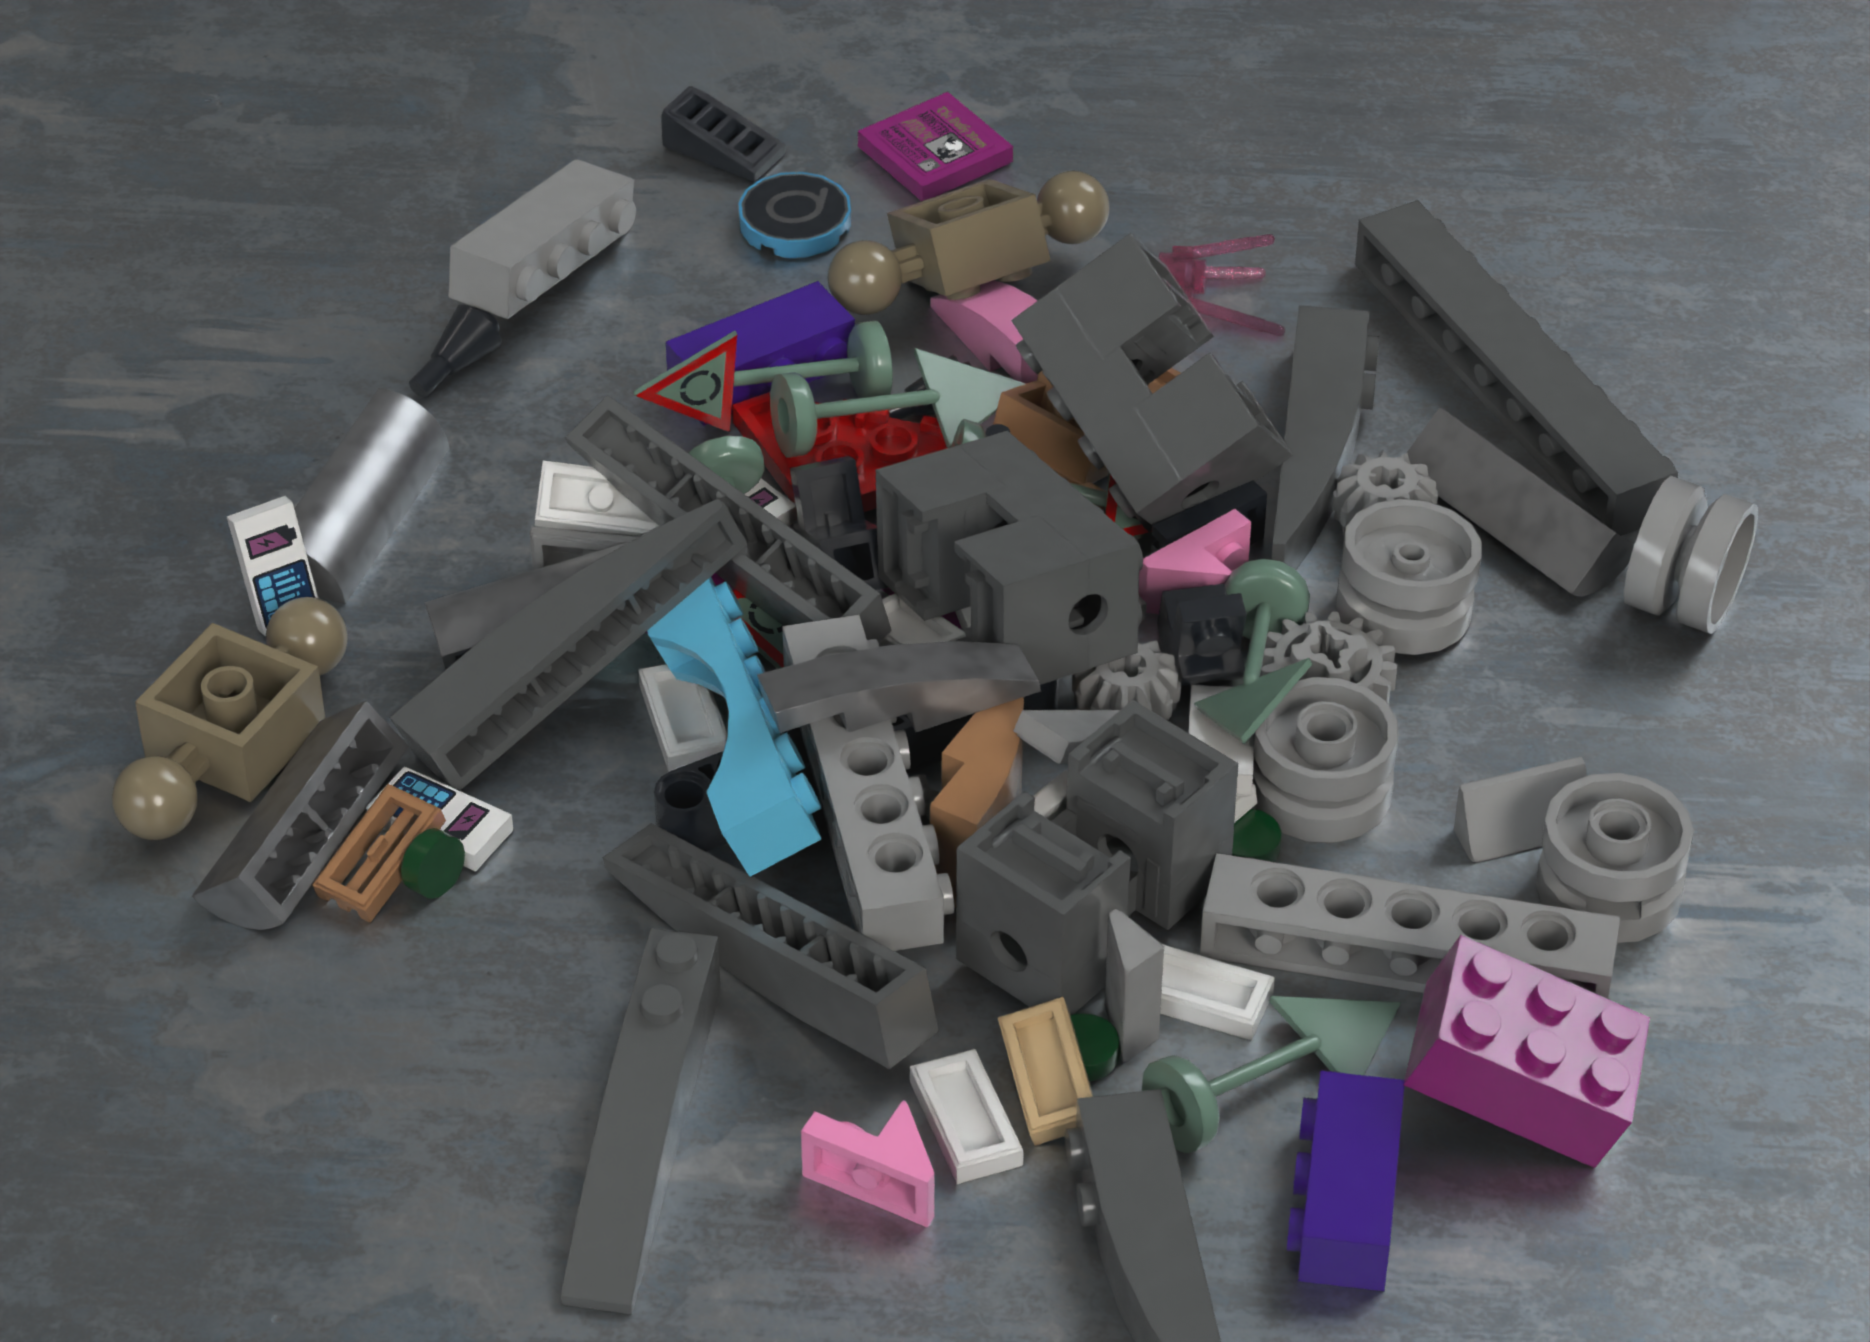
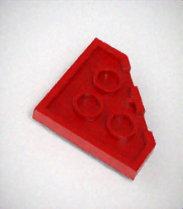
M770 392L732 405L734 425L743 437L754 440L760 446L765 467L793 503H795L790 468L845 456L854 458L863 510L867 512L877 508V469L947 449L937 418L924 415L919 424L891 418L890 410L817 419L816 441L811 451L803 456L786 458L776 441L772 425Z

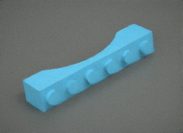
M710 577L647 630L677 680L699 684L722 695L727 701L729 710L727 741L719 768L707 790V795L722 835L751 877L821 840L812 813L821 809V805L804 773L802 772L796 776V772L805 768L803 760L788 733L780 735L762 696L757 674L765 673L766 671L756 655L749 657L759 651L750 631L740 617L744 615L743 610L727 581L716 586Z

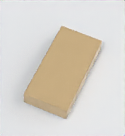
M1060 997L997 1017L1029 1135L1034 1146L1064 1137L1065 1129L1076 1128L1077 1098L1093 1097L1069 1009L1064 997Z

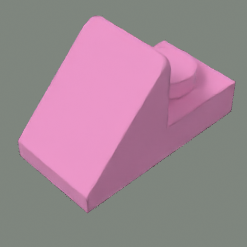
M1233 509L1143 558V566L1139 571V596L1147 603L1146 613L1159 614L1163 591L1225 584L1233 570L1245 562H1249L1251 521L1239 511Z
M902 1101L878 1137L865 1132L856 1124L846 1121L840 1122L814 1111L801 1130L802 1176L928 1228L934 1219V1170L907 1102Z

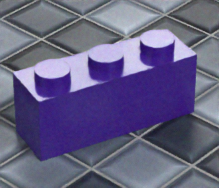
M816 281L666 341L667 371L733 331L737 333L735 371L847 358V343L849 334L855 326V318L819 281ZM825 376L810 377L804 379L808 383H811ZM772 382L733 387L732 405L769 393ZM699 421L703 426L708 425L707 423Z
M1320 1070L1317 1099L1303 1097L1299 1140L1313 1141L1311 1153L1297 1152L1293 1195L1307 1196L1305 1209L1291 1207L1286 1251L1301 1252L1299 1282L1385 1292L1405 1087L1403 1085L1404 1080Z

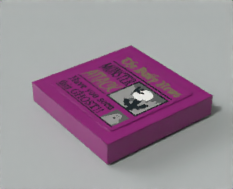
M945 92L858 131V147L920 201L934 198L1013 162V146L949 92Z

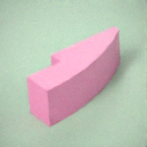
M995 280L981 284V291L968 298L949 300L947 296L941 294L930 298V307L989 372L1003 367L1014 380L1026 384L1037 380L1038 374L1029 367L1016 347V344L1023 340V338L1011 321L1037 302L1035 298L1014 286Z

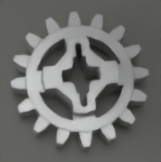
M1332 611L1327 621H1318L1312 612H1306L1305 624L1299 626L1294 621L1285 619L1282 621L1281 634L1268 632L1260 677L1310 658L1312 666L1300 680L1311 677L1342 678L1368 687L1389 704L1390 691H1395L1398 664L1394 663V646L1382 645L1384 633L1380 629L1368 633L1363 632L1364 619L1357 617L1349 624L1340 623L1339 613Z

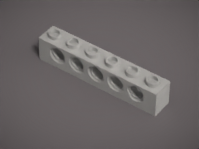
M860 615L783 626L784 667L823 656L879 647L877 639H866ZM837 714L800 726L799 728L855 930L893 951L944 943V915L954 913L953 891L948 874L936 873L934 865L939 864V848L934 826L932 824L922 825L920 819L925 814L924 796L918 776L909 778L907 776L906 769H910L911 762L906 733L904 730L894 731L892 723H896L897 717L848 733L840 715Z
M1216 853L1202 914L1200 955L1216 960L1424 993L1429 977L1458 937L1463 935L1608 999L1620 917Z

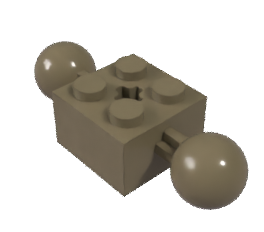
M1065 171L1056 174L1044 184L1037 199L1033 193L988 179L887 213L895 249L890 250L883 244L870 240H859L847 244L835 254L830 263L828 286L832 296L847 311L859 315L876 314L889 307L897 298L902 283L908 281L924 287L927 291H934L947 296L949 300L968 298L981 291V284L999 279L1000 282L1021 280L1033 274L1032 267L1051 261L1045 235H1049L1060 243L1070 245L1082 244L1096 237L1107 223L1110 211L1109 198L1104 187L1096 178L1081 171Z
M300 597L290 600L280 606L269 620L266 630V645L211 623L135 701L145 757L137 759L126 766L117 777L113 786L112 806L120 824L131 834L147 840H162L178 834L189 824L194 816L198 801L195 785L197 780L252 802L293 758L319 721L326 719L320 676L328 673L338 665L345 654L348 643L346 624L340 613L331 604L318 598Z

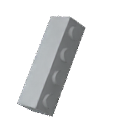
M578 159L573 160L450 246L448 298L509 319L631 229L636 217V205L633 202L634 179Z

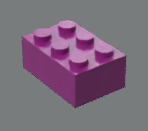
M1460 935L1426 982L1403 1085L1595 1168L1633 1121L1650 1017Z

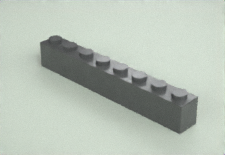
M1418 200L1359 219L1355 265L1579 507L1620 536L1639 530L1648 508L1662 483L1670 476L1678 478V471L1668 457L1663 456L1642 435L1639 427L1619 411L1607 398L1604 390L1600 386L1595 385L1575 365L1572 357L1552 341L1542 330L1538 321L1530 317L1510 297L1507 289L1502 284L1497 283L1485 271L1473 253L1466 251L1447 231L1444 223L1436 219Z

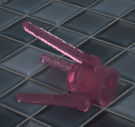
M1272 234L1249 236L1197 246L1173 245L1172 252L1159 253V259L1169 268L1198 313L1275 336H1283L1285 334V328L1282 325L1194 298L1195 294H1205L1207 279L1264 278L1266 271L1261 267L1207 266V260L1198 258L1269 246L1275 242V237Z

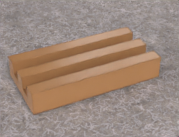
M387 784L312 884L317 896L327 902L332 898L336 900L339 908L347 912L354 909L360 918L371 923L402 881V860L410 843L425 830L431 828L441 829L446 822L442 810L395 786ZM399 807L403 808V811L385 835H379ZM367 851L368 858L347 886L342 885L343 881Z

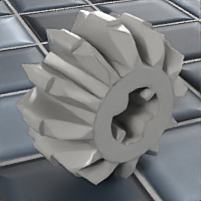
M1383 449L1377 458L1358 454L1355 464L1342 466L1341 474L1337 478V487L1333 492L1332 508L1335 511V519L1340 521L1343 535H1345L1346 526L1355 514L1378 502L1408 499L1428 501L1437 505L1438 491L1436 490V481L1428 476L1427 465L1410 464L1408 453L1398 458L1388 457Z
M1157 640L1143 645L1138 643V653L1072 674V692H1074L1075 708L1077 710H1121L1134 700L1169 721L1172 711L1176 710L1177 702L1180 701L1181 683L1178 681L1174 655L1161 653Z

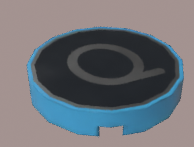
M806 172L778 173L760 179L747 188L738 203L740 232L750 245L761 250V244L774 248V255L780 257H811L829 251L840 243L839 236L844 232L848 233L851 228L849 195L838 183L822 175Z

